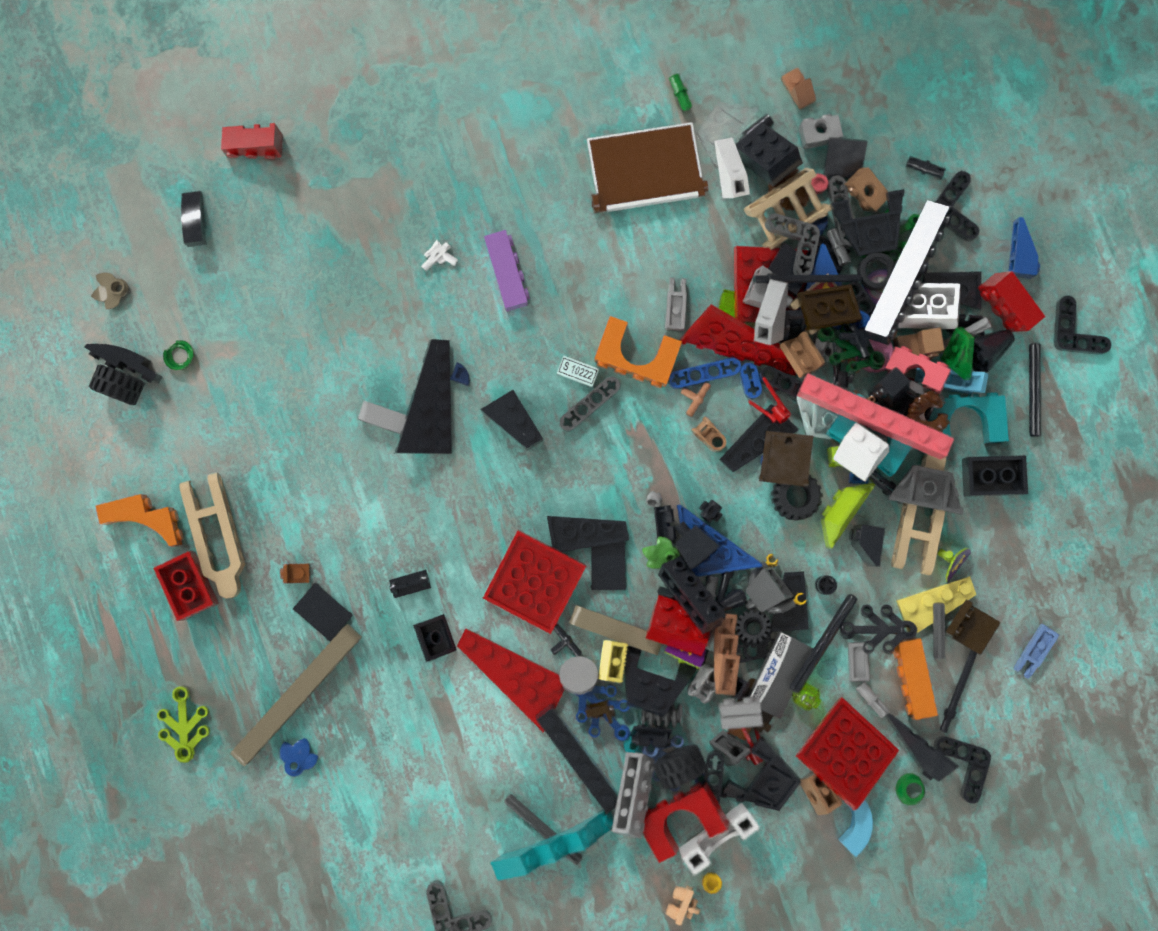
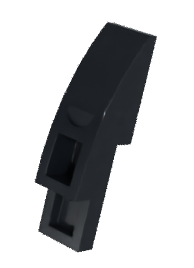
M95 343L84 346V348L90 351L88 353L90 356L97 360L101 357L106 361L104 364L113 369L117 367L121 370L125 367L133 373L138 371L142 374L141 378L149 383H152V381L159 383L163 378L147 367L151 360L136 352L109 344Z

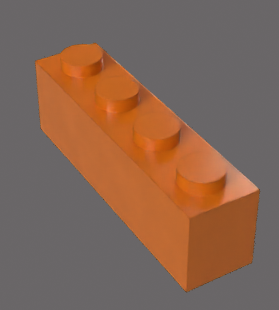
M917 637L903 640L895 647L893 655L895 659L897 658L899 664L897 666V673L899 678H902L901 692L907 701L905 705L906 713L914 720L938 716L922 640Z

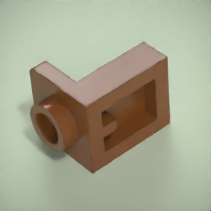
M283 564V568L280 569L281 580H283V583H310V564Z

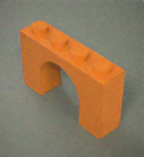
M610 316L594 362H597V366L604 369L608 367L614 368L615 372L621 375L628 373L633 375V379L641 382L644 380L650 381L652 386L658 388L666 387L682 341L664 335L654 360L646 365L631 364L623 357L620 348L628 322Z

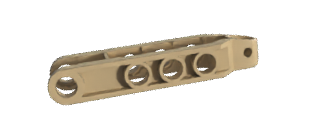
M925 453L922 458L921 467L945 471L946 457L939 460ZM903 503L891 566L903 569L910 539L924 541L920 573L930 576L935 566L945 511L933 509L932 515L929 517L931 520L929 531L926 533L912 530L917 506Z
M218 472L208 475V483L215 506L200 510L198 499L194 495L190 484L191 481L182 482L179 485L203 576L216 583L220 596L223 598H235L241 591L239 576L246 564L222 478ZM216 513L231 563L228 569L215 571L212 561L213 553L209 550L206 539L208 535L205 534L202 524L203 517Z

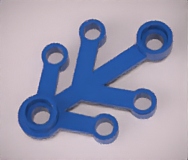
M595 685L591 691L585 692V694H576L579 697V709L576 714V720L580 723H584L587 720L585 713L587 699L591 704L604 701L598 699L593 693L606 694L608 697L615 696L617 688L614 685ZM612 687L614 688L615 692L613 694H609L607 692V689ZM626 699L620 701L609 700L610 705H614L615 709H619L622 712L628 711L630 707L627 706L625 709L620 707V704L626 702ZM584 713L586 717L581 720L578 715ZM604 714L603 718L608 722L607 715ZM592 718L589 735L596 738L601 732L599 718ZM614 718L610 726L615 730V737L620 741L628 739L630 736L629 727L625 724H619ZM597 728L598 733L592 734L591 729ZM624 730L626 734L625 736H620L618 732Z

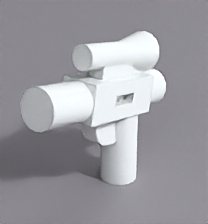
M436 240L433 246L424 254L428 260L421 267L427 271L437 262L443 264L445 261L455 266L458 259L447 253L451 248L447 242L441 245Z

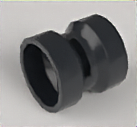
M829 575L820 576L815 581V589L820 594L831 595L837 590V581Z

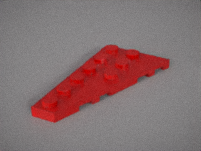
M712 304L680 338L683 345H686V343L693 344L701 350L707 348L714 350L715 354L736 358L744 361V359L754 361L755 365H768L794 376L797 374L780 348L781 344L774 343L768 345L754 341L755 329Z
M465 628L457 647L544 733L543 728L536 720V714L551 703L556 709L565 690L560 682L559 674Z

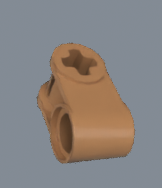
M703 417V421L696 428L691 429L692 433L712 452L722 451L726 445L725 436L707 417ZM715 438L720 439L722 446L714 447L712 440Z

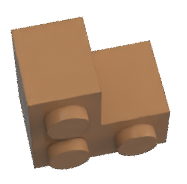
M941 328L921 330L917 334L898 336L893 340L894 349L895 347L901 348V346L911 349L912 354L917 356L923 354L929 357L930 360L938 357L939 353L944 351Z

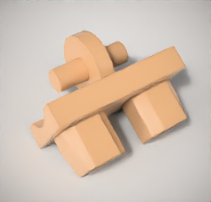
M688 885L686 888L675 886L672 896L681 900L680 904L676 906L669 903L666 909V915L674 919L675 924L680 926L686 912V918L691 919L693 913L699 914L701 911L696 907L698 900L692 899L694 891Z

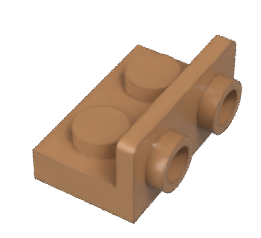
M806 331L802 332L797 338L785 341L780 345L799 378L815 373L825 364L824 359Z

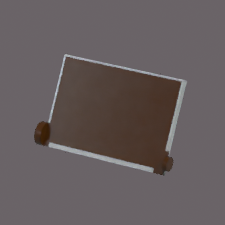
M692 123L587 139L596 194H591L593 213L705 197V192H708V182L702 179Z

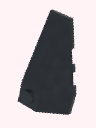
M891 713L885 716L917 766L923 770L921 774L930 781L935 779L939 782L958 768L956 763L938 749L929 746L925 739L916 733L914 734L912 729Z

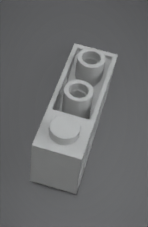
M769 280L755 324L754 341L772 345L783 340L788 283Z

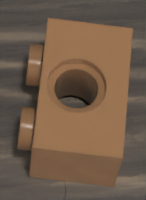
M869 167L860 168L845 183L848 193L860 202L859 206L864 211H877L887 201V189ZM866 187L868 188V195L865 194Z
M813 772L801 778L800 785L818 815L829 814L843 804L840 797Z

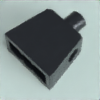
M683 521L675 528L682 536L675 543L691 570L699 566L722 546L699 525L690 529L685 521Z

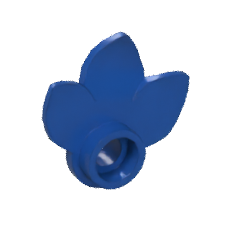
M306 738L297 741L293 746L284 742L280 748V758L285 763L284 769L289 776H299L304 770L313 768L317 763L318 755L310 753V745ZM293 763L298 764V767L295 770L291 769V765Z

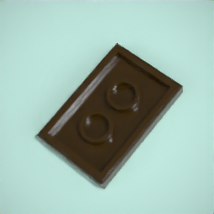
M851 284L804 291L797 294L808 330L856 323L862 320Z

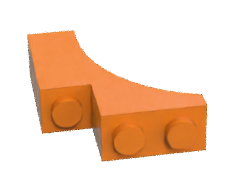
M139 494L95 506L99 524L101 525L133 521L155 530L170 547L182 545L183 533L178 528L177 521H179L177 511L172 507L151 511L152 503L147 495Z

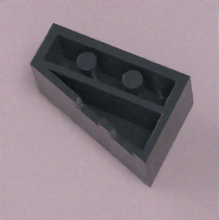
M895 367L883 374L866 391L869 393V397H875V403L878 402L882 407L898 413L906 395L909 394L910 380Z
M514 390L480 409L484 415L490 418L527 451L544 441Z

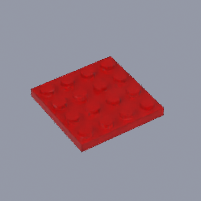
M734 247L735 318L741 322L756 324L760 308L745 304L743 300L755 271L762 266L768 268L780 248L770 250L769 247ZM802 249V252L805 256L807 255L808 250ZM807 283L803 284L799 292H804ZM787 292V295L792 297V300L797 298V295L792 296L790 293Z
M518 529L483 599L551 634L587 565Z
M841 697L838 698L796 754V757L853 810H858L895 758L899 749Z

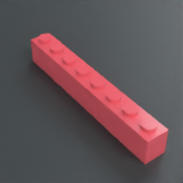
M807 374L797 394L798 397L939 460L947 456L954 440L950 436L810 374Z

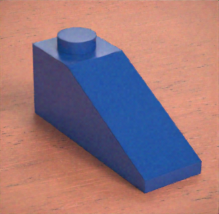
M1019 217L1013 222L1008 271H1013L1017 278L1032 279L1040 271L1039 256L1024 217Z

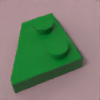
M956 327L941 357V360L964 380L971 379L974 337L962 327Z

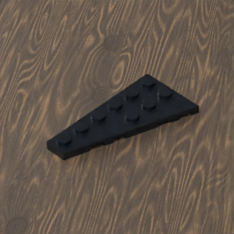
M431 339L426 348L422 361L423 365L418 374L416 388L413 391L404 427L401 430L400 440L394 454H452L450 340Z

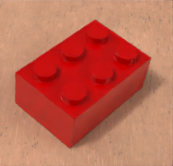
M1013 271L995 273L978 287L981 291V297L989 302L993 313L1001 318L1004 328L1011 332L1029 331L1046 317Z
M195 551L183 553L153 568L177 621L186 620L219 604L208 578L203 576L199 558Z
M658 595L653 607L646 639L702 656L708 643L710 631L702 634L678 601Z

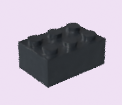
M764 123L760 124L735 144L742 163L773 187L803 164L798 147Z
M1026 455L966 457L962 459L963 497L1028 494Z

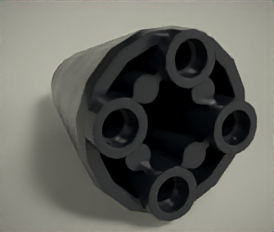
M1005 329L974 337L972 370L975 372H989L1015 341L1013 333Z

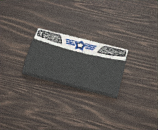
M779 631L747 697H755V700L760 702L761 710L781 719L793 694L790 685L814 648Z

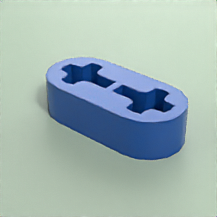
M745 363L739 371L743 391L747 398L755 399L762 392L758 370L753 363ZM746 367H749V370L753 369L750 380L748 374H744ZM750 382H752L754 388L758 389L755 395L752 392H748V389L751 388Z

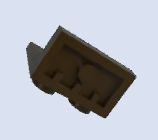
M966 599L946 630V635L981 655L998 629L1000 621L974 607L973 603Z

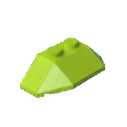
M874 483L846 487L835 492L832 497L834 501L830 506L827 505L821 513L823 515L821 525L827 548L834 547L876 486Z

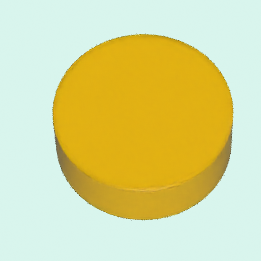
M709 872L704 875L702 886L706 892L715 894L720 891L722 880L718 874Z

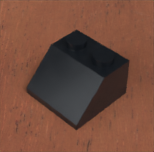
M863 524L854 525L849 533L852 547L866 566L880 567L885 528Z

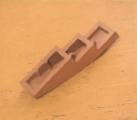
M726 613L722 625L715 628L714 676L716 694L735 695L740 656L736 655L739 635H735L737 615Z

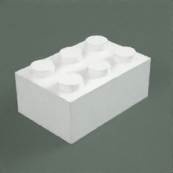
M920 284L919 289L915 290L912 295L913 301L911 306H907L905 310L906 314L903 322L898 324L899 328L956 329L959 321L960 284Z

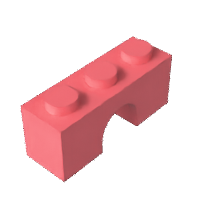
M895 347L886 365V371L897 367L906 376L910 369L920 368L925 373L922 386L941 394L950 375L948 365L942 362H937V364L929 361L930 358L923 354H919V356L912 354V350L907 347Z

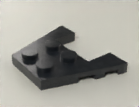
M904 189L886 193L888 213L852 219L848 200L830 203L833 213L858 257L897 249Z
M628 645L626 647L628 649L626 651L627 654L625 655L627 658H625L626 662L624 663L626 705L664 717L695 674L697 668L680 663L676 678L672 680L637 668L641 650Z
M760 736L752 747L751 753L766 761L765 765L747 789L729 779L721 789V797L736 798V801L739 802L748 801L755 803L756 806L780 811L800 785L801 778L764 737Z

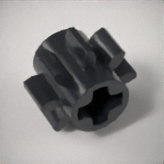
M710 500L709 503L704 501L699 507L702 511L699 515L710 524L713 520L718 522L723 516L720 513L722 507L714 500Z

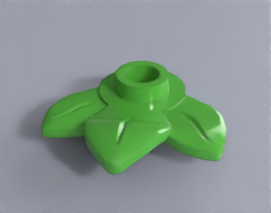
M658 537L657 545L642 548L644 556L648 559L646 566L652 569H659L662 567V564L680 556L676 547L665 537Z

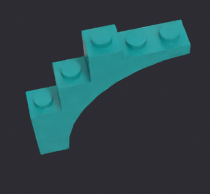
M602 810L557 835L533 845L502 854L490 862L497 880L528 875L542 865L556 863L570 853L588 849L598 842L597 839L612 830L614 823L612 812L610 811L606 814Z

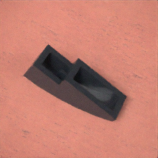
M201 191L182 193L183 242L187 247L207 245L205 234L206 221Z

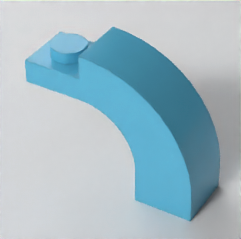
M917 368L915 382L922 384L925 373L922 369ZM950 369V375L942 390L972 394L973 392L985 393L989 374L986 372H972L971 379L964 380L955 371Z
M865 800L858 810H853L849 806L852 814L851 824L838 838L855 857L866 847L872 834V814Z

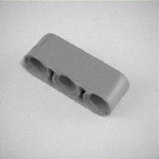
M364 401L357 419L400 434L404 427L406 415Z

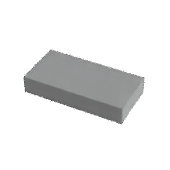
M847 642L850 682L870 681L869 654L863 651L864 642Z

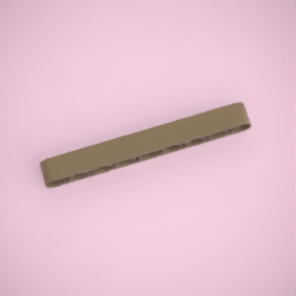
M349 624L344 626L239 742L230 755L243 767L247 766L360 641L362 636Z

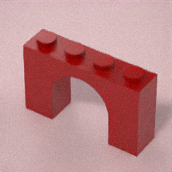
M698 782L692 785L689 791L685 793L680 791L673 795V799L669 801L664 799L656 804L657 807L651 810L648 807L645 813L644 830L642 833L657 861L661 863L675 856L679 850L667 825V818L670 813L676 810L692 812L701 821L709 838L727 831L730 823L708 783L700 784Z

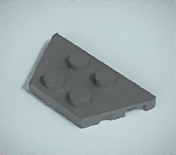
M913 465L888 497L890 501L960 515L964 513L959 502V493L955 487L954 476L951 472Z

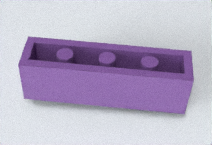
M506 230L484 236L506 312L528 306L527 300L530 299L528 289H523L522 282L525 279L522 270L518 271L516 264H519L517 253H513L511 246H514L511 234L507 235Z

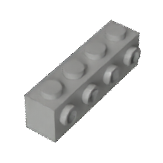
M626 752L612 832L625 837L641 838L644 830L645 813L648 809L647 802L651 790L655 759L640 753Z

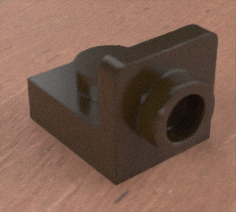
M609 699L588 704L585 708L587 718L597 719L606 714L609 724L613 723V717L616 716L614 705H610Z

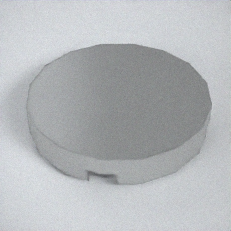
M576 656L563 663L560 668L559 678L566 691L581 695L595 687L598 680V671L596 665L590 659Z

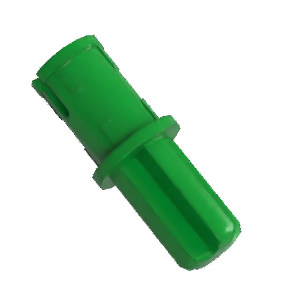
M673 74L669 77L674 90L673 95L677 97L681 109L688 111L692 108V103L687 94L688 89L684 87L680 74Z

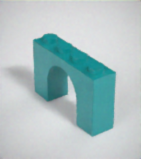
M997 392L987 393V396L980 397L979 394H968V397L961 398L960 395H949V398L945 399V405L942 408H934L928 420L929 422L934 421L938 417V413H946L950 421L956 409L960 407L970 408L979 415L982 421L984 444L1009 441L1005 395L998 396ZM949 424L942 433L951 437Z
M857 394L858 396H860V397H862V398H864V399H867V398L864 397L863 395ZM838 414L825 434L841 444L844 437L857 422ZM887 436L889 453L876 468L891 477L896 473L912 447Z

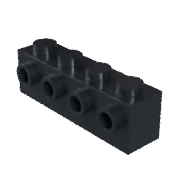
M679 556L662 564L658 576L701 633L705 634L721 626L726 617L724 609L719 606L711 592L705 588L700 578L688 567L684 559Z

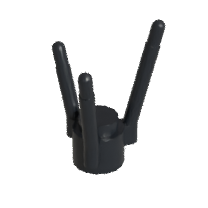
M833 343V353L837 352L836 343ZM858 357L856 362H859L861 358ZM841 362L836 366L833 365V385L848 388V383H853L855 374L848 376V372L841 371Z

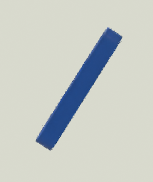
M728 358L674 371L670 374L668 383L672 388L680 389L737 375L741 370V363L736 358ZM730 362H732L733 365H737V367L734 369V372H732L731 369H727L724 371L725 374L723 375V368L728 367L730 365ZM710 367H717L719 374L711 376L708 371ZM692 371L700 373L701 378L698 381L691 379L690 373ZM684 373H687V380L689 383H686V379L681 380L679 382V385H677L676 382H672L675 375H677L678 378H682L685 376Z

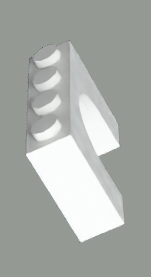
M742 803L725 814L730 823L727 831L709 838L707 832L703 830L679 848L682 859L694 875L711 864L708 859L710 854L723 842L737 835H740L744 840L760 828Z

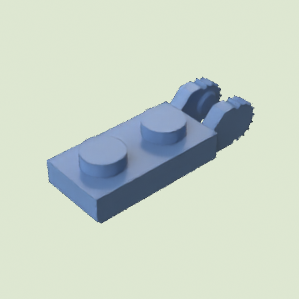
M1040 624L1020 655L1021 657L1016 662L1014 670L1019 672L1025 663L1029 661L1031 664L1024 673V677L1029 679L1037 667H1040L1058 639L1059 634L1046 625Z

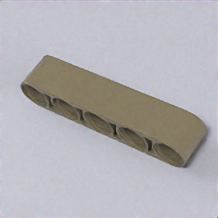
M575 605L570 624L621 643H626L629 646L651 654L659 655L662 644L646 639L647 630Z

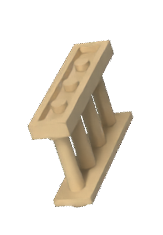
M804 168L744 208L747 216L758 219L768 238L762 244L763 247H769L770 250L779 248L782 245L781 243L788 239L784 236L775 235L765 228L766 217L764 210L769 207H773L776 214L786 216L779 204L780 200L784 197H789L799 220L810 224L817 219L824 218L832 210L830 205L821 204L811 184V179L817 176L814 169ZM804 186L815 208L807 215L795 194L796 189ZM793 224L788 225V230L791 233H796V227Z

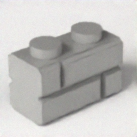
M745 697L743 701L735 702V699H724L723 703H719L722 730L762 726L761 706L759 700H755V697Z

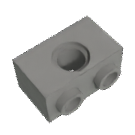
M826 114L819 119L807 118L801 122L798 128L803 150L828 145L829 137L843 138L839 115L832 116V114ZM816 128H822L824 133H818Z

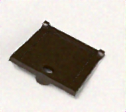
M766 431L761 473L758 477L759 481L808 487L814 436Z

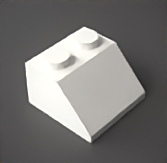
M855 423L841 442L833 460L865 482L889 453V445L858 423Z

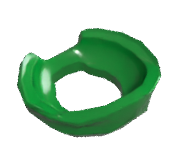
M176 340L172 346L163 351V361L170 369H185L193 361V348L186 341ZM178 347L187 352V359L183 363H176L173 359L172 352Z
M907 773L901 776L895 786L897 797L905 805L915 806L925 796L924 783L914 773ZM910 783L921 785L922 793L916 798H910L906 793V788Z

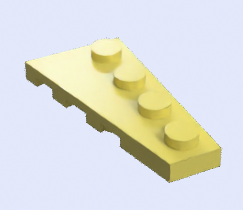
M968 576L896 600L902 620L913 622L917 627L918 633L933 623L934 603H944L946 615L962 605L966 599L969 600L974 597L976 592L972 580ZM905 627L907 632L911 631L909 627Z

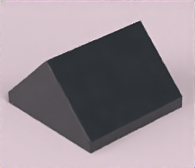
M444 614L413 625L426 662L457 651Z

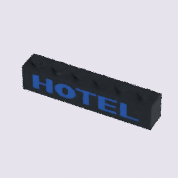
M551 703L536 714L537 722L605 813L608 814L616 808L619 793Z

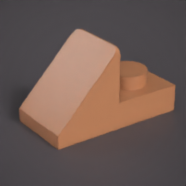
M798 67L781 77L783 84L799 110L816 101L811 79L805 80Z

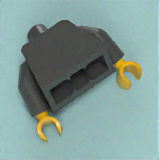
M769 554L766 558L767 561L762 562L763 567H757L751 571L748 581L749 586L746 588V593L750 599L745 603L749 611L758 608L760 612L784 613L794 608L796 604L803 605L807 601L799 602L797 600V597L803 595V593H798L795 599H792L793 594L773 568L778 565V559L773 563L769 561L774 556L773 554Z

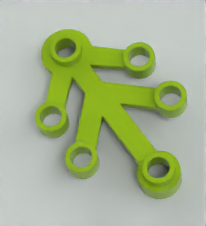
M185 686L176 687L172 692V698L178 702L179 723L170 716L171 713L168 709H161L157 713V718L160 721H164L179 734L180 742L171 736L170 729L164 728L158 732V738L168 743L175 750V758L181 763L191 761L195 755V746L202 738L210 734L209 726H200L197 729V734L188 742V734L202 718L208 716L209 708L207 706L198 707L195 715L187 723L186 700L190 696V691ZM181 690L185 692L184 697H181L179 695V692ZM201 708L205 709V715L200 714ZM162 711L166 712V718L161 717ZM202 728H205L207 731L205 735L201 733ZM163 731L167 732V738L162 736ZM183 749H186L188 751L187 756L183 755Z

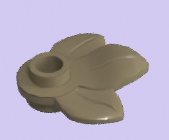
M111 273L97 274L95 277L100 286L91 294V297L97 301L105 302L107 310L117 307L121 297L128 293L129 286L127 282L120 278L116 279ZM121 285L122 290L118 292L117 287Z

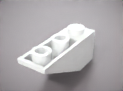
M733 138L714 141L723 198L749 195L747 173Z

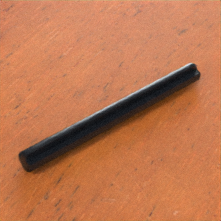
M847 595L790 685V689L793 692L799 693L856 604L858 599L854 595Z

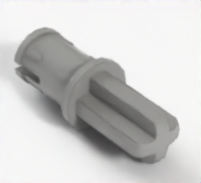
M863 682L856 688L867 701L866 704L870 705L881 718L890 712L878 698L879 695L875 694L866 682Z

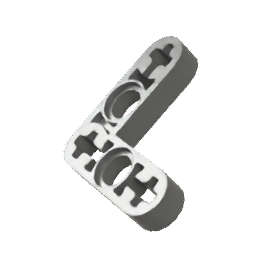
M771 214L765 221V228L769 232L799 241L793 266L794 275H810L813 270L820 236L819 228L813 224L784 215ZM772 220H776L775 223L778 224L776 227L773 226ZM789 224H793L796 227V233H791L788 230ZM809 230L811 231V234L813 235L810 239H809V234L807 233ZM803 247H807L810 249V256H805L803 254ZM803 263L804 270H806L804 273H802V269L800 268L803 265Z
M432 881L428 885L426 894L435 931L441 930L442 921L437 922V920L445 919V927L450 928L448 931H482L489 928L492 922V916L489 911L478 910L451 917L443 883ZM433 886H436L437 889H440V891L438 892V898H443V900H438L434 903L432 902L436 900L435 893H431ZM437 905L445 907L446 912L443 915L435 913ZM481 915H483L484 918H488L485 924H482V922L479 921L476 922L475 927H473V921L471 917H474V921L479 920ZM460 920H467L469 928L466 930L460 929L458 926Z

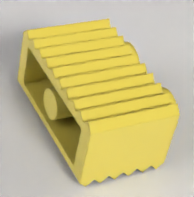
M603 641L598 679L623 682L624 663L626 662L625 658H627L625 655L628 650L626 643Z

